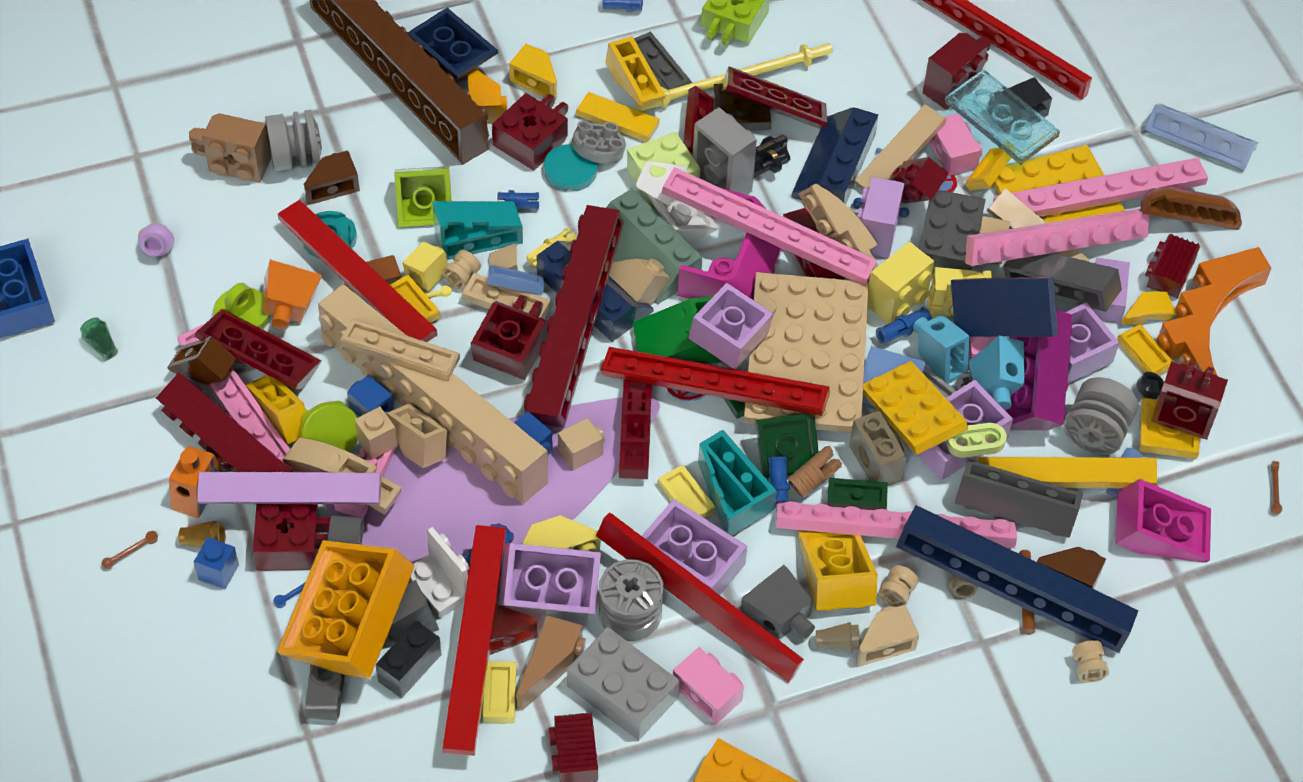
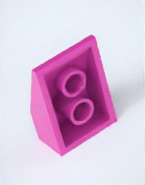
M1138 479L1117 493L1116 545L1139 554L1205 563L1210 561L1211 508L1141 479Z

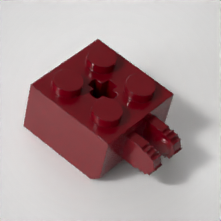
M958 33L928 58L922 93L945 110L954 103H960L966 93L971 89L975 90L982 82V69L986 61H988L989 54L987 51L990 50L991 46L989 40L983 37L976 40L968 33Z
M525 93L492 123L493 146L535 171L545 161L547 154L552 149L561 146L568 136V118L565 117L569 108L568 104L561 102L552 109L556 100L555 96L548 94L539 101Z
M522 295L517 298L513 307L498 301L493 302L470 343L473 361L525 380L539 355L542 342H546L548 335V321L539 317L543 304L536 301L529 313L523 311L527 304V298Z
M1171 361L1151 422L1207 440L1219 410L1228 379L1213 374L1214 368L1209 366L1204 372L1197 370L1196 362L1189 361L1188 366Z
M256 504L252 551L256 571L311 570L322 541H328V534L319 533H329L331 518H320L318 504Z

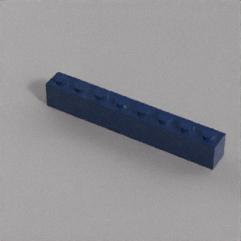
M915 505L895 546L1083 637L1102 643V646L1117 653H1120L1129 637L1139 611Z

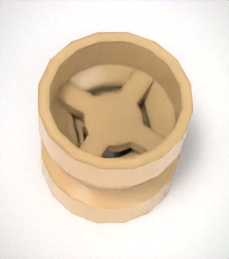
M459 250L453 258L454 262L448 263L442 270V275L451 286L463 289L469 282V277L480 270L481 264L472 253L466 250Z
M895 565L888 574L889 580L882 584L878 594L887 604L898 607L907 604L910 597L909 592L915 590L919 579L909 568Z
M1085 641L1073 647L1072 654L1075 662L1079 665L1077 667V674L1080 681L1087 683L1096 682L1109 675L1108 665L1102 659L1104 650L1101 642Z

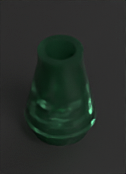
M94 317L83 323L80 327L81 338L99 353L103 360H110L115 357L118 349L113 342L106 322L101 321L98 317Z

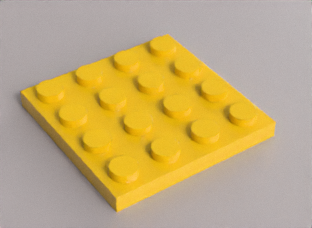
M1083 145L1007 165L992 186L997 195H1000L1005 188L1009 192L1014 193L1103 176L1104 173L1088 145ZM1119 201L1041 216L1040 218L1046 223L1121 212L1125 211Z

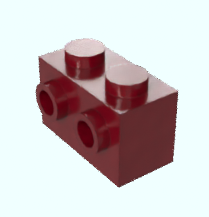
M930 157L904 161L902 165L893 171L891 179L892 181L904 183L901 202L907 204L932 200L949 173Z

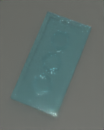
M985 69L945 98L947 105L1020 165L1058 138L1060 134L1059 129Z

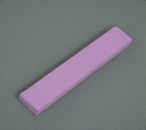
M199 472L197 502L199 504L380 505L381 474Z

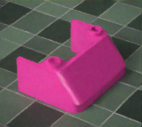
M721 188L766 209L754 196ZM746 233L736 260L718 258L711 263L708 272L680 265L678 296L688 299L712 297L728 283L754 300L756 272L774 274L783 249Z

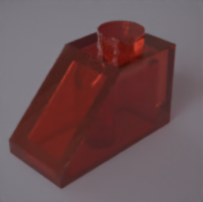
M496 604L489 655L538 637L535 617Z

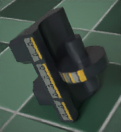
M782 134L776 138L770 135L762 140L761 145L756 147L753 178L769 170L773 173H778L782 170V164L791 160L787 149L788 139L785 135Z

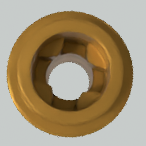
M215 520L190 527H181L178 533L180 545L199 548L202 547L207 537L223 543L226 540L224 525L217 523Z

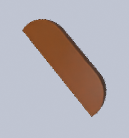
M1160 187L1150 191L1140 204L1142 214L1236 230H1239L1242 225L1238 207L1231 200L1220 195L1173 187Z

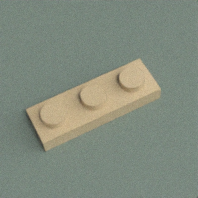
M473 273L462 292V300L486 309H490L495 301L513 307L517 298L522 295L527 298L524 312L529 313L536 301L543 304L542 312L539 316L543 319L551 307L550 299L532 293L487 284V277Z

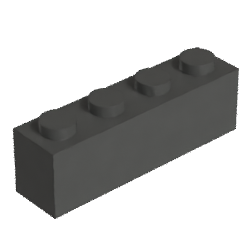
M1049 253L1007 260L1003 265L1006 278L1053 277L1055 299L1078 305L1087 302L1091 308L1104 312L1108 310L1122 291L1118 269L1061 254Z
M968 459L955 504L962 505L970 510L975 509L991 514L996 518L1015 521L1026 527L1045 530L1056 536L1070 538L1083 494Z

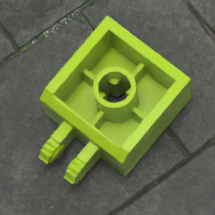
M707 0L702 7L701 27L708 29L707 39L713 40L717 33L723 34L721 42L724 45H728L732 38L750 43L768 14L769 0Z

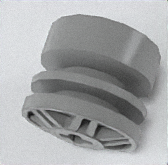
M311 109L304 110L305 123H300L298 111L293 112L292 125H287L283 114L265 116L274 172L291 170L293 157L298 156L302 168L307 167L306 155L311 154L313 166H316L320 161L322 150L318 123L315 121Z
M1102 377L1087 379L1082 383L1075 402L1065 419L1063 427L1066 435L1077 446L1089 452L1103 455L1115 453L1121 448L1128 427L1131 426L1138 410L1137 397L1129 388L1112 379Z
M622 560L612 564L604 571L599 581V619L603 628L609 627L626 641H637L646 638L658 628L662 619L663 581L658 571L650 564L640 560Z

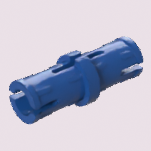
M921 307L919 310L906 316L899 315L895 318V321L877 328L876 336L878 341L886 345L901 336H910L914 331L913 325L919 318L925 317L928 321L932 319L929 310Z

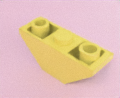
M559 515L532 524L522 544L597 552L600 549L601 540L596 537L598 531Z

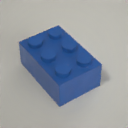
M29 239L0 246V338L55 322Z

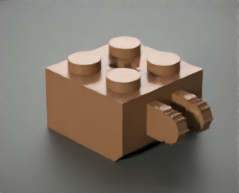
M218 113L211 117L206 129L193 128L189 131V140L192 142L191 150L193 153L206 156L210 172L237 177L245 181L261 182L271 161L266 123Z

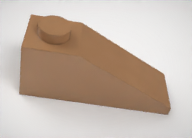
M547 615L516 694L517 709L524 710L567 672V668L575 661L576 656H580L584 652L586 639L582 638V625Z

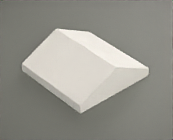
M648 194V197L662 218L687 242L709 235L718 229L710 215L675 199L668 206Z

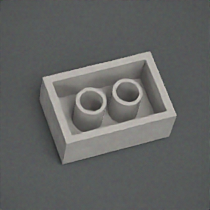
M720 107L695 123L693 158L701 169L700 179L717 187L748 195L752 192L757 139L751 131L743 128L732 115L725 113Z
M609 627L567 668V687L638 741L679 698L680 680Z

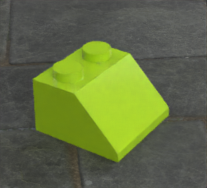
M449 166L395 169L398 227L434 225L432 201H452Z

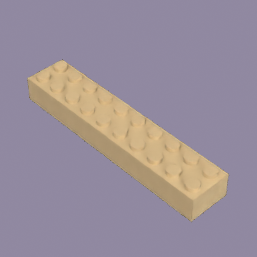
M342 284L318 303V319L321 324V338L328 347L337 349L344 360L349 364H355L365 377L369 374L400 402L401 406L410 404L447 429L446 445L449 447L453 446L461 453L466 462L469 464L473 463L480 468L488 480H494L498 483L508 497L516 498L520 503L524 504L548 484L547 450L453 373L449 381L342 347L340 339L352 318L405 335L347 286Z

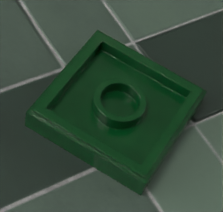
M801 413L755 419L761 473L765 478H769L768 458L787 457V475H792L819 452L814 415Z

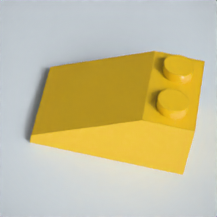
M798 531L809 593L816 611H832L841 608L859 609L865 606H876L878 574L861 535Z

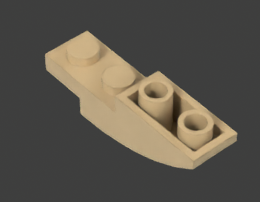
M817 184L799 193L804 208L810 213L820 234L830 239L835 238L837 242L874 258L870 249L877 246V243L861 220L839 198Z
M300 437L283 458L284 463L300 472L376 473L377 466L352 453L323 442ZM381 476L380 505L369 506L385 515L400 495L402 487Z

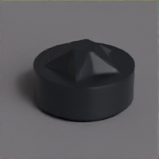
M1145 372L1137 380L1136 385L1144 398L1158 400L1164 381L1156 373Z

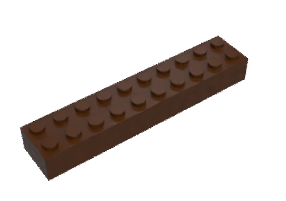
M310 0V8L462 165L489 150L488 114L482 106H478L472 100L470 94L456 84L452 75L446 74L440 68L437 60L433 57L430 58L425 53L422 45L419 42H414L403 26H399L393 20L391 14L388 11H384L376 0Z

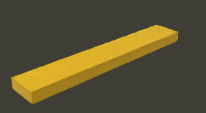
M978 457L979 463L1062 488H1125L1138 479L1157 486V458Z

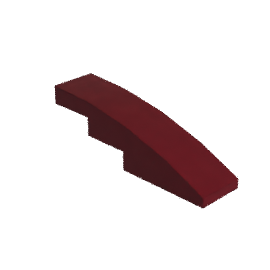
M623 380L619 478L648 479L652 385Z

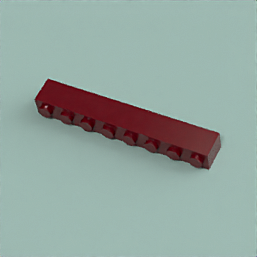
M586 205L584 215L581 214L579 217L577 239H574L571 243V259L569 265H565L563 270L564 282L562 289L556 293V309L554 315L550 316L548 320L546 342L543 341L540 347L539 355L541 359L539 366L532 373L533 386L530 394H527L524 400L525 412L528 411L542 424L565 427L624 226V220L617 209Z

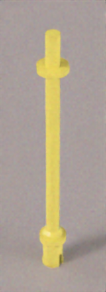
M830 43L811 49L806 44H802L797 53L739 70L755 76L803 62L808 67L812 65V59L831 54L833 50ZM725 74L670 90L661 86L666 95L665 99L642 106L635 101L638 111L643 112L659 106L661 108L668 107L671 100L687 96L688 90L694 86L704 91L714 88V84H723Z

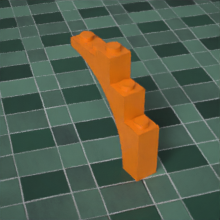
M1256 247L1199 263L1193 277L1195 289L1181 292L1175 307L1177 319L1163 322L1157 336V343L1172 360L1180 358V364L1187 366L1189 361L1196 362V369L1203 372L1208 366L1214 368L1209 347L1211 325L1217 315L1232 300L1249 290L1266 284L1271 266L1261 249Z

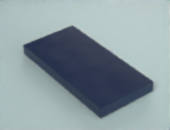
M1053 277L951 280L954 324L967 333L969 337H998L999 335L1004 337H1053L1058 335Z

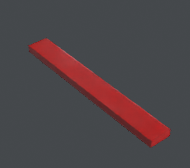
M922 0L980 37L988 39L991 44L1076 97L1083 100L1088 95L1092 80L1091 76L968 0Z
M300 199L277 213L278 220L351 290L405 335L424 342H428L438 335L437 329Z
M614 347L608 348L600 370L602 376L823 416L830 395L829 386Z
M609 512L603 518L596 537L625 559L640 560L650 564L658 571L663 581V588L789 683L794 678L804 660L800 655L615 515Z
M476 525L442 747L443 753L475 756L507 533L506 527Z

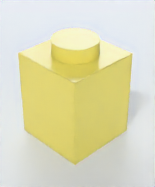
M423 241L402 264L406 275H409L420 288L430 291L443 277L442 270L448 262L446 253L442 248Z

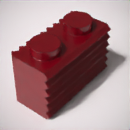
M1172 233L1168 235L1165 243L1160 241L1154 257L1158 259L1156 262L1150 261L1145 276L1149 277L1146 287L1160 292H1167L1169 296L1178 299L1200 249L1199 243L1195 244L1188 239L1184 240L1183 237L1179 238Z
M592 712L554 716V726L548 727L550 746L556 745L557 755L551 756L553 775L559 774L560 782H597L598 762Z

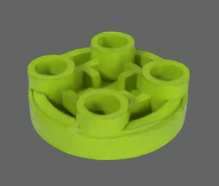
M342 401L323 402L303 413L300 436L301 438L323 442L350 452L358 441L354 421L357 417Z

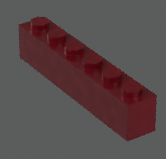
M180 372L176 374L156 397L164 406L161 411L172 421L178 418L182 422L179 427L190 437L193 438L196 434L201 438L197 443L204 450L210 453L215 451L219 454L216 459L227 470L233 467L238 472H294Z

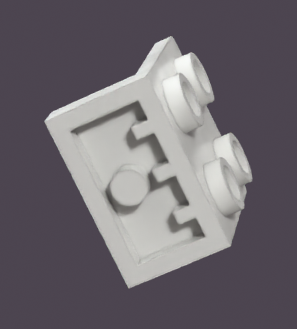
M431 527L427 530L429 554L414 563L415 567L409 582L417 581L428 605L441 618L464 603L469 566L462 555L456 556L451 550V544L443 533L438 534Z

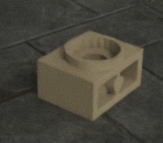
M880 410L853 420L849 447L869 481L887 482L888 486L901 482L907 455L904 452L897 432L887 424Z

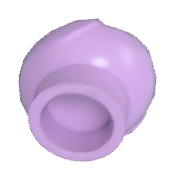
M149 224L139 231L138 243L147 255L164 256L172 249L174 236L165 225Z

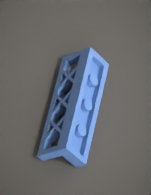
M1161 103L1154 106L1145 128L1146 131L1244 170L1259 143Z

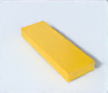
M591 92L586 94L576 109V116L599 124L613 122L618 125V132L644 142L650 141L660 122L659 118Z

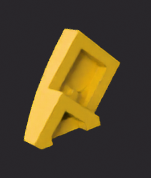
M1142 292L1131 305L1121 322L1122 324L1143 325L1147 319L1170 321L1176 315V312L1167 292Z

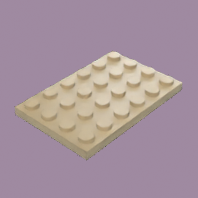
M756 272L754 301L772 312L773 318L768 334L749 354L748 372L829 386L830 395L823 416L814 415L816 430L851 433L853 420L862 417L869 282L866 285H862L850 280ZM745 402L744 423L755 424V419L801 414L802 412Z

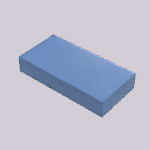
M489 265L487 284L542 296L544 277Z

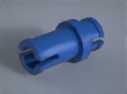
M603 0V9H625L626 12H632V10L642 11L643 0Z
M514 190L497 192V200L514 201L516 209L539 210V202L528 201L538 200L539 192L515 193Z
M787 457L768 458L770 484L777 491L775 503L788 502L787 490H790V484L787 483Z

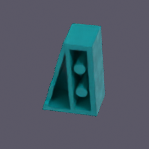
M432 201L435 238L438 246L445 251L447 260L453 259L459 250H466L472 254L504 248L512 244H523V226L514 201Z
M724 430L699 443L698 464L713 504L716 506V512L723 530L733 536L775 509L776 489Z

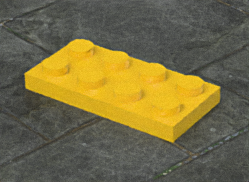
M912 361L902 364L863 384V395L877 411L880 410L884 419L916 455L968 430L965 418Z

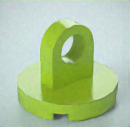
M242 282L237 283L230 290L223 293L216 300L213 308L214 315L221 309H224L261 329L265 328L270 319V315L262 311L263 293L255 288L248 287Z

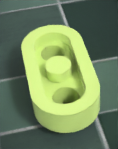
M996 423L968 425V430L947 440V449L952 455L960 458L996 454L1005 446L1006 431ZM986 440H992L994 443H988Z

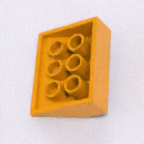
M323 540L277 652L280 655L337 673L370 679L415 565L394 548Z

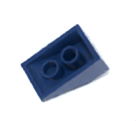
M448 7L408 32L410 38L414 42H419L425 53L430 58H435L440 68L446 74H451L456 80L498 54V49Z

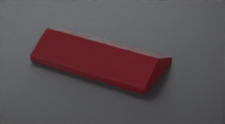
M728 66L722 92L818 129L826 126V103Z
M224 309L218 311L196 331L194 336L199 340L212 336L236 359L295 390L306 386L321 363V360Z

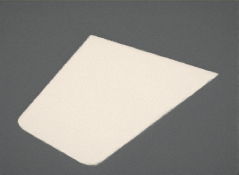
M648 161L637 180L636 187L670 206L673 198L661 193L663 185L674 167L686 172L688 166ZM652 165L666 168V173L662 177H654L650 173V167Z

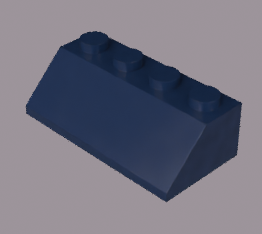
M851 107L827 116V124L824 128L820 129L791 197L802 200L799 193L817 184L835 195L846 205L855 185V180L858 178L875 138L879 114Z
M557 240L536 255L537 275L543 276L544 282L556 293L562 289L564 282L563 270L565 265H569L571 259L570 247L572 242ZM609 276L594 327L611 342H614L633 327L634 321L650 315L654 312V308L647 303L636 302Z

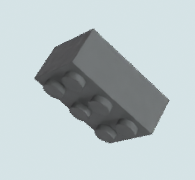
M938 190L933 199L929 200L919 249L934 260L932 274H934L935 267L972 270V266L965 263L967 236L979 234L986 199Z

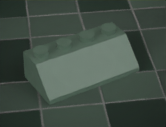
M632 188L610 201L606 208L619 210L624 220L614 261L618 262L636 258L650 260L652 258L660 262L664 266L663 271L671 277L655 300L658 305L678 292L680 265L702 270V256Z

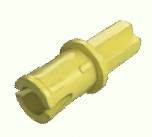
M565 228L552 239H545L543 245L527 255L526 259L529 265L537 268L536 255L557 240L567 242L576 240L574 232L567 235L571 232V229Z

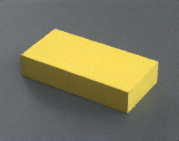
M683 465L658 478V485L670 501L675 499L703 518H707L715 513L716 506Z
M488 661L484 688L483 723H515L516 662Z

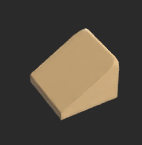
M516 244L490 253L489 265L518 270Z

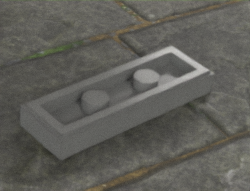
M651 31L634 38L660 86L670 90L692 83Z

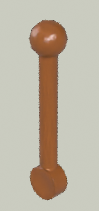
M1272 461L1271 472L1273 477L1274 504L1271 506V512L1277 515L1283 510L1282 505L1279 503V461Z
M149 531L146 533V538L111 558H104L101 562L102 567L110 569L113 567V563L145 544L156 543L158 541L157 533Z

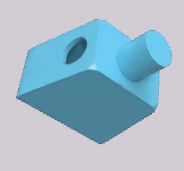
M939 315L929 321L925 317L919 318L914 323L913 330L918 334V353L929 368L947 384L956 380L961 374L968 373L969 335L945 316Z
M999 335L969 361L973 380H976L1004 410L1011 407L1010 396L1024 384L1023 341Z

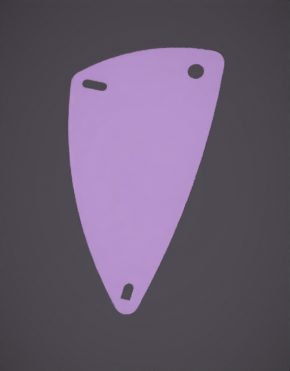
M654 396L651 399V423L660 408V404ZM622 397L571 405L564 428L543 424L552 431L553 448L548 455V484L524 504L520 503L516 498L508 497L498 483L494 480H488L483 475L481 469L475 464L466 462L461 453L453 446L449 447L446 445V459L426 468H421L405 457L402 450L396 451L383 477L402 487L401 493L385 515L369 506L363 518L362 545L394 548L414 564L429 554L427 530L433 527L438 534L443 533L451 544V550L456 556L460 554L465 559L467 553L473 547L476 525L490 526L497 523L505 525L514 533L512 543L522 544L532 524L559 515L570 520L575 519L619 471ZM517 416V417H513V418H509V419L514 423V422H515L517 419H519L521 416ZM588 418L594 427L598 426L604 434L603 455L573 470L558 450V432ZM325 504L330 516H351L335 511L334 504Z

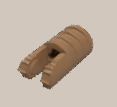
M825 446L787 478L792 488L803 499L842 467L839 459L833 458L828 461L834 455L830 446Z

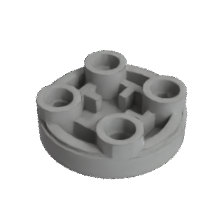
M580 121L572 137L574 150L583 158L597 163H612L621 159L625 151L626 142L624 137L618 132V125L613 122L599 124Z

